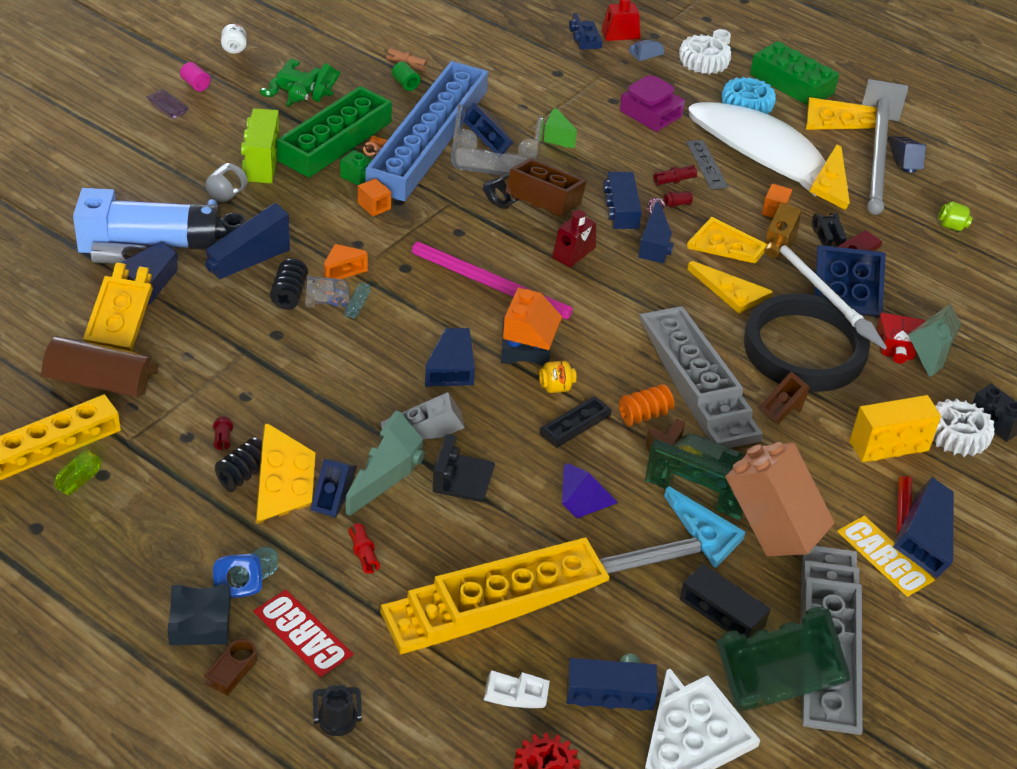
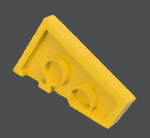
M711 217L687 242V249L754 264L762 257L768 244L714 217Z

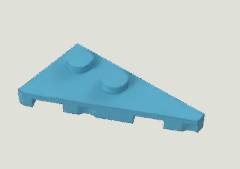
M670 486L666 488L665 499L693 538H698V541L701 543V550L711 565L717 568L741 543L746 532Z

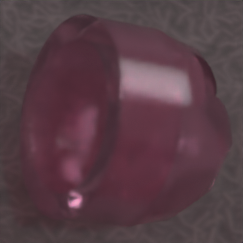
M654 197L649 200L647 208L650 213L652 212L651 207L654 206L655 202L659 201L664 211L665 203L661 198Z

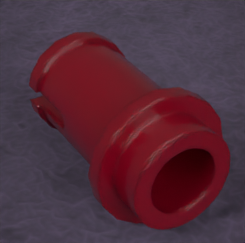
M669 191L664 195V204L670 208L678 205H691L693 202L691 191L679 193Z
M218 417L213 423L215 431L213 445L217 450H223V442H225L224 448L227 450L230 448V432L233 430V423L228 417Z

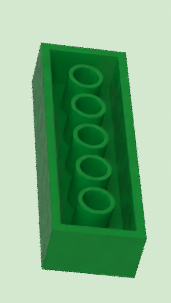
M362 86L357 87L276 140L277 161L308 178L312 177L392 122V101Z

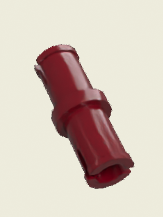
M694 164L682 168L672 167L668 171L654 173L653 180L656 186L672 182L677 184L681 180L697 178V169Z

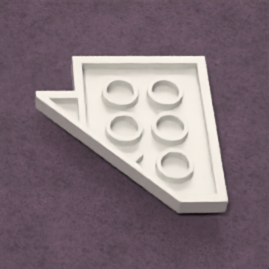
M671 669L666 671L645 769H716L759 746L760 739L708 675L684 686Z

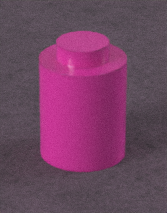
M194 62L184 64L180 70V77L196 91H203L209 86L210 76Z

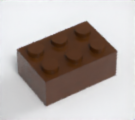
M529 158L510 169L505 192L512 195L515 199L518 198L530 202L534 207L549 210L553 215L563 216L581 204L587 180Z

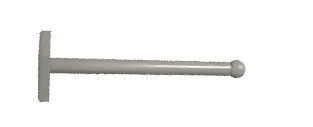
M868 79L861 105L877 107L870 200L867 203V210L873 215H878L884 210L883 187L888 120L899 121L908 92V85Z

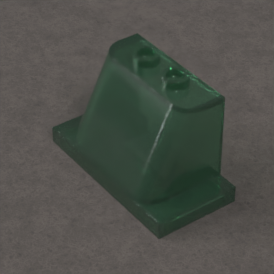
M691 433L685 434L673 445L657 439L654 440L650 449L645 477L646 482L666 489L669 486L671 487L675 474L719 492L716 511L738 520L744 514L725 476L733 469V465L745 457V454Z

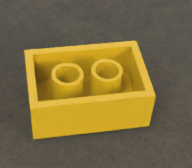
M928 395L860 406L849 442L861 462L877 461L929 451L941 414Z

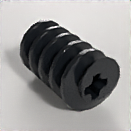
M292 258L281 262L270 291V298L277 307L290 310L297 306L307 278L306 276L308 275V268L304 262Z
M254 437L248 439L246 443L241 444L239 448L233 450L231 454L226 455L223 460L215 464L216 476L227 491L234 492L236 486H242L244 480L249 481L252 475L259 473L262 440Z

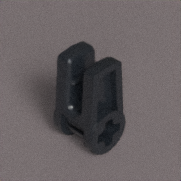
M831 212L829 215H813V231L817 234L823 246H832L833 241L836 246L846 242L847 237L841 225L839 215L836 212Z

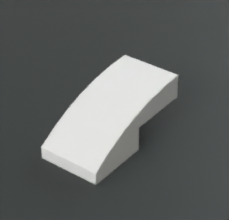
M491 670L487 679L484 700L512 707L544 708L547 702L550 681L523 672L518 679Z

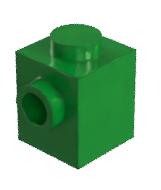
M356 150L351 151L340 159V177L357 186L365 183L366 167L373 159Z

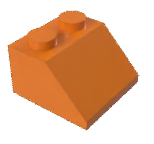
M518 287L504 318L503 339L550 350L562 321V316L542 293Z

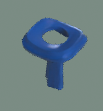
M229 555L219 557L213 565L214 587L229 584L227 581L229 569L234 566H242L248 571L249 580L246 585L240 588L230 585L231 598L245 597L260 592L262 588V572L260 559L257 555Z

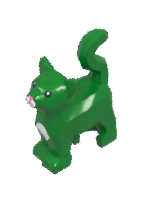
M291 58L277 73L276 77L268 84L270 89L261 88L259 92L264 97H273L280 88L288 92L286 106L289 107L294 102H303L308 99V94L313 91L321 69L316 67L308 73L295 69V66H298L300 61Z

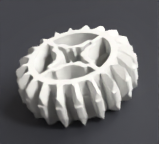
M700 34V36L693 35V37H687L686 40H683L679 50L680 62L683 63L684 67H688V70H694V73L701 72L702 74L707 73L710 75L711 73L717 74L718 71L723 72L724 69H727L731 60L730 46L727 45V42H723L721 38L717 39L716 36L711 37Z
M956 398L953 402L949 399H946L945 402H938L935 407L941 414V418L933 441L936 442V447H943L944 452L951 451L953 455L960 453L963 457L967 454L973 457L976 453L982 454L990 446L994 436V421L990 420V414L984 413V408H977L976 403L969 404L966 400L960 402Z

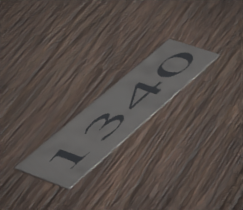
M704 140L686 141L710 189L729 188Z

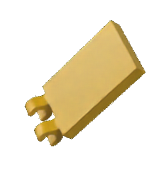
M116 262L112 277L105 276L83 337L85 342L127 351L133 350L153 290L152 285L149 284L152 274L148 273L149 268L139 266L135 281L126 280L129 274V270L125 269L126 264Z

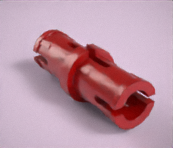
M360 523L354 524L356 534L352 527L348 530L354 544L353 552L359 558L364 573H375L372 564H374L376 570L380 568V563L374 553L375 545L368 538L365 526Z

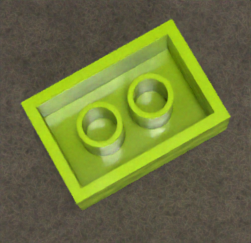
M253 109L251 117L247 118V129L244 131L241 155H245V160L242 162V170L246 173L248 182L273 183L277 163L276 140L280 138L279 110Z

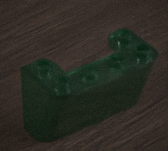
M822 607L809 609L805 612L806 616L801 619V624L796 625V622L785 623L779 627L780 630L772 632L768 630L757 631L748 639L744 634H739L738 631H731L723 634L721 639L716 640L737 711L756 709L850 681L851 676L829 608L824 610Z

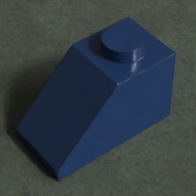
M324 459L310 510L337 517L346 500V494L353 483L357 466L335 459Z

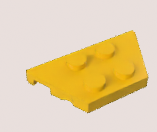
M265 424L263 428L255 520L257 524L278 515L280 517L288 514L294 509L299 510L308 507L312 503L316 453L269 424Z

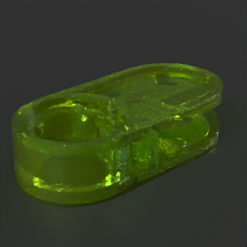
M83 451L57 474L54 481L55 488L66 495H72L98 472L101 466V458L91 451Z

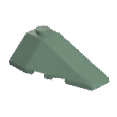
M952 304L944 307L908 334L929 377L943 368L961 326Z
M396 410L380 432V436L383 437L377 449L372 447L369 452L366 470L360 469L346 494L347 515L351 516L409 475L416 465L422 463L425 451L422 450L423 438L401 412Z

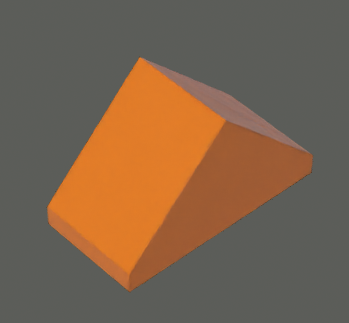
M335 244L324 262V282L327 284L368 271V253L365 250Z

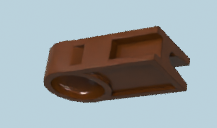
M246 639L232 642L204 674V677L207 678L205 684L228 696L257 662V652L254 643ZM240 650L252 653L245 660H237L232 657L235 652Z

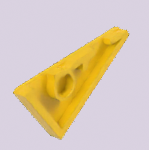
M836 145L809 192L846 210L850 201L842 147Z
M695 261L688 263L687 270L738 314L772 298L773 291Z

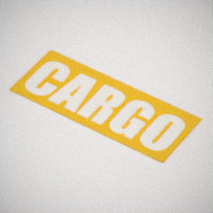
M865 515L837 530L846 541L906 597L936 581L922 567L893 548L894 542Z

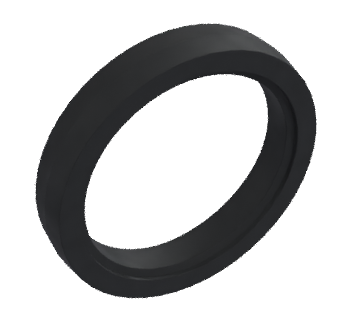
M784 294L763 301L752 311L745 327L744 347L751 363L769 379L780 384L792 371L809 385V391L823 392L842 388L859 377L868 360L870 340L858 334L856 328L851 325L845 315L829 299L809 294ZM802 315L817 318L830 323L845 334L852 345L853 355L844 364L830 369L798 367L773 355L764 345L760 336V330L766 323L781 316Z

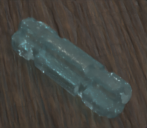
M360 282L345 308V315L347 317H357L366 297L370 293L371 286L369 283Z

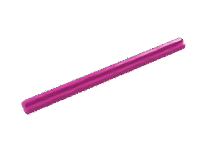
M416 242L412 246V253L512 297H514L518 287L528 289L421 242ZM544 295L563 319L568 320L573 311L571 306Z

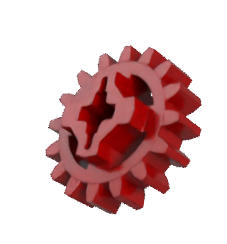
M544 733L543 739H539L534 734L532 735L531 743L523 740L522 748H517L513 768L579 769L580 760L577 759V749L569 750L571 743L569 740L562 744L560 742V735H556L554 739H549L548 733Z

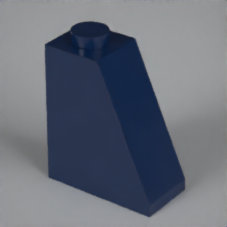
M161 241L121 263L126 264L125 269L129 270L126 280L135 281L139 266L149 268L148 273L152 274L149 284L153 288L148 305H150L177 272L178 257L173 248H169Z
M446 328L425 365V387L474 385L475 364L470 329Z

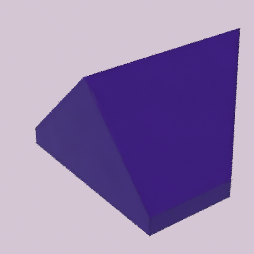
M569 463L564 465L562 504L576 518L618 503L589 472Z

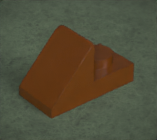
M791 371L758 408L779 425L793 408L797 412H801L810 387Z
M676 419L672 427L666 428L665 433L651 428L648 429L646 447L659 469L664 472L682 440L685 421Z

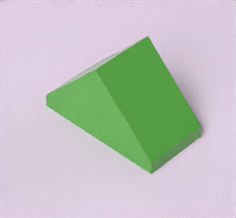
M557 108L553 109L545 124L544 142L570 148L575 147L577 129Z

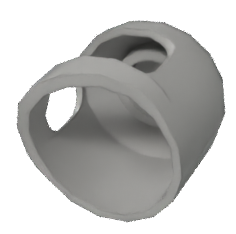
M224 163L207 178L205 187L208 195L215 201L228 202L246 187L248 180L245 172L238 166ZM228 170L234 171L241 181V188H233L223 174Z

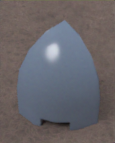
M653 39L641 40L630 46L629 53L638 61L664 54V47Z

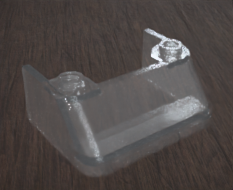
M458 104L451 152V163L455 168L471 172L507 176L511 168L529 158L538 160L544 124L543 116H538L535 139L528 138L523 140L519 145L518 154L507 152L500 154L494 153L492 150L477 148V135L471 130L463 129L466 108Z

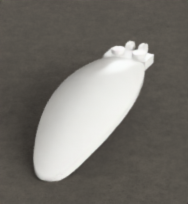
M714 102L695 103L688 108L689 117L712 135L762 165L799 182L808 191L826 163L819 151L801 133L783 121L763 112L737 105Z

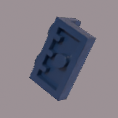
M573 13L572 20L569 21V30L573 32L574 42H577L579 49L602 48L603 42L594 21L580 22L577 13Z

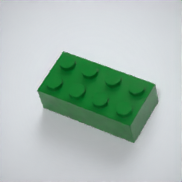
M778 41L754 54L750 75L765 81V83L770 84L772 87L807 106L809 97L825 100L835 94L839 73L830 67L824 66L815 59L809 58Z

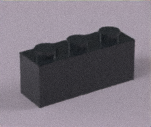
M702 564L683 582L680 600L745 645H748L766 626L770 608L706 565Z

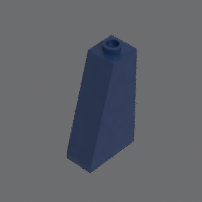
M274 203L206 249L207 259L205 260L207 270L210 273L212 272L218 279H222L289 251V214L277 203Z
M931 477L917 492L893 545V548L936 578L953 562L954 492Z

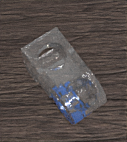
M307 276L305 308H315V303L332 304L336 307H343L349 303V284L345 280Z

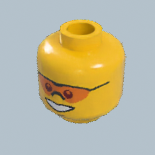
M567 361L546 362L544 367L539 370L540 386L545 388L548 393L568 392L572 387V383H576V370L574 368L571 369Z

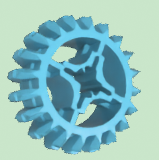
M744 76L741 79L736 77L734 80H729L725 84L721 96L724 104L746 107L765 114L772 112L776 100V94L770 84H765V81H759L758 78L752 79L751 77L745 78Z

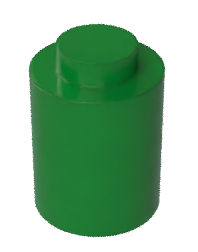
M399 62L392 69V77L406 91H413L419 86L420 76L406 62Z

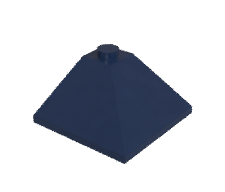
M818 245L816 275L851 309H854L860 315L880 317V313H883L886 253ZM815 287V296L828 299L819 289Z

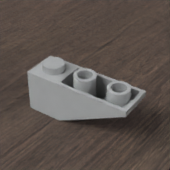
M449 392L402 412L403 416L423 439L443 438L446 434H452L465 428L461 409ZM389 419L381 422L382 429Z

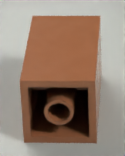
M777 442L768 446L760 444L752 446L747 450L745 457L733 465V469L725 476L766 556L809 554L835 523L794 442L785 444Z

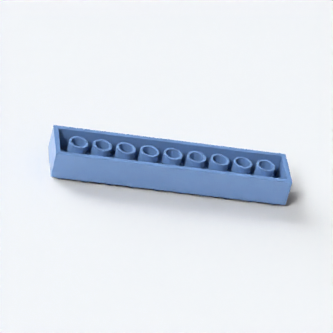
M451 61L366 167L365 182L376 178L391 191L392 198L406 201L464 123L462 117L473 103L478 104L487 92L488 71Z

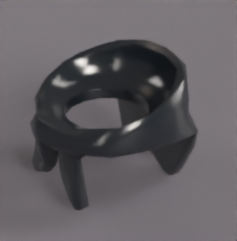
M502 175L498 179L489 180L483 184V191L488 200L501 209H508L509 205L520 200L518 198L511 200L510 194L505 192L507 185L504 180L508 179L509 175ZM496 188L504 195V202L498 198Z

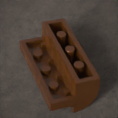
M55 336L46 349L41 377L137 397L145 395L148 375L157 374L159 364L151 362V355Z

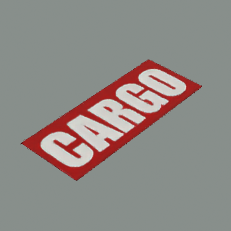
M284 590L253 610L320 678L354 655L287 590Z

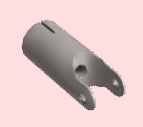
M93 242L91 260L95 263H121L126 260L125 255L129 249H146V247L137 244Z

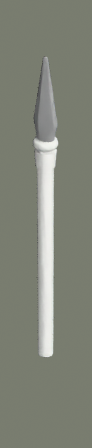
M784 245L780 248V252L845 315L851 325L856 328L858 334L883 349L887 348L871 322L865 320L854 309H851L789 247Z

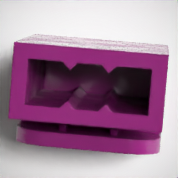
M646 76L631 84L628 91L622 94L620 111L657 132L682 117L685 100L673 94L674 87L656 76Z

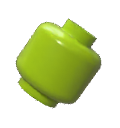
M951 201L942 206L938 220H940L942 227L954 232H961L964 228L970 226L972 216H970L969 207Z

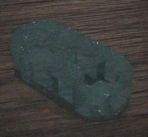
M262 547L251 553L257 555L260 559L262 579L277 570L278 554L273 548ZM234 566L230 569L231 582L235 587L240 588L247 584L249 573L244 567Z

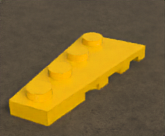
M809 97L806 130L875 128L877 107Z

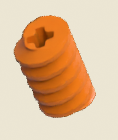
M664 384L650 387L648 390L634 392L631 395H624L619 401L620 415L628 427H631L634 422L640 424L642 419L649 421L651 417L654 419L658 418L659 414L665 416L668 414V409L673 410L675 407L673 395Z

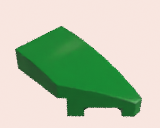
M324 63L317 77L312 99L320 102L322 97L334 95L331 89L341 72Z

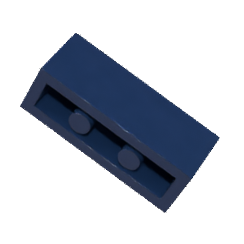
M608 172L607 180L603 181V193H607L605 205L608 207V220H612L613 229H639L642 211L634 173Z
M570 658L567 673V704L603 706L611 709L629 708L638 711L654 710L657 698V664Z

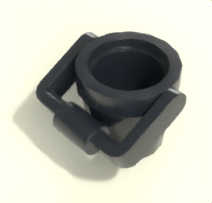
M329 685L327 689H316L313 693L314 724L319 722L320 728L331 736H342L351 732L356 726V722L362 721L360 689L357 687H346V685ZM353 694H356L357 712L353 703ZM317 696H323L321 708L318 714Z

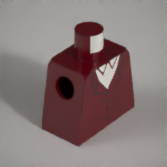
M581 210L572 212V218L560 226L556 238L553 258L568 267H572L596 248V224L594 221L586 218L585 212Z

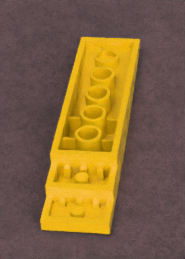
M585 537L435 576L434 584L409 590L407 598L382 604L380 612L401 655L449 641L541 609L609 581V575Z

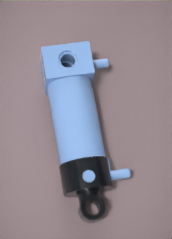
M82 188L73 214L78 252L91 253L93 251L91 250L93 242L153 246L162 241L168 247L206 250L221 238L243 225L245 217L239 213H229L222 218L220 205H217L214 199H210L208 204L190 205L118 201L115 199V191L112 189Z

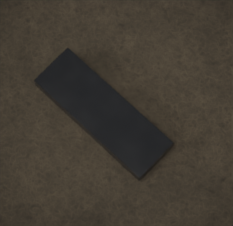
M594 396L540 428V435L555 448H558L611 416L612 409Z

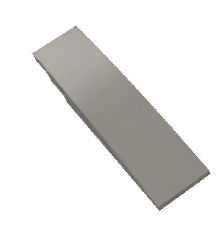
M683 306L640 314L639 318L663 365L715 450L719 451L762 441L763 433L752 419L753 410L742 396L743 387Z
M815 546L809 554H801V695L803 727L862 735L863 733L862 584H859L857 551Z

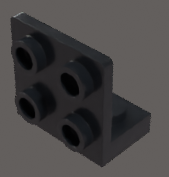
M446 434L433 470L432 492L484 502L495 463L459 455L460 447H456L457 436Z

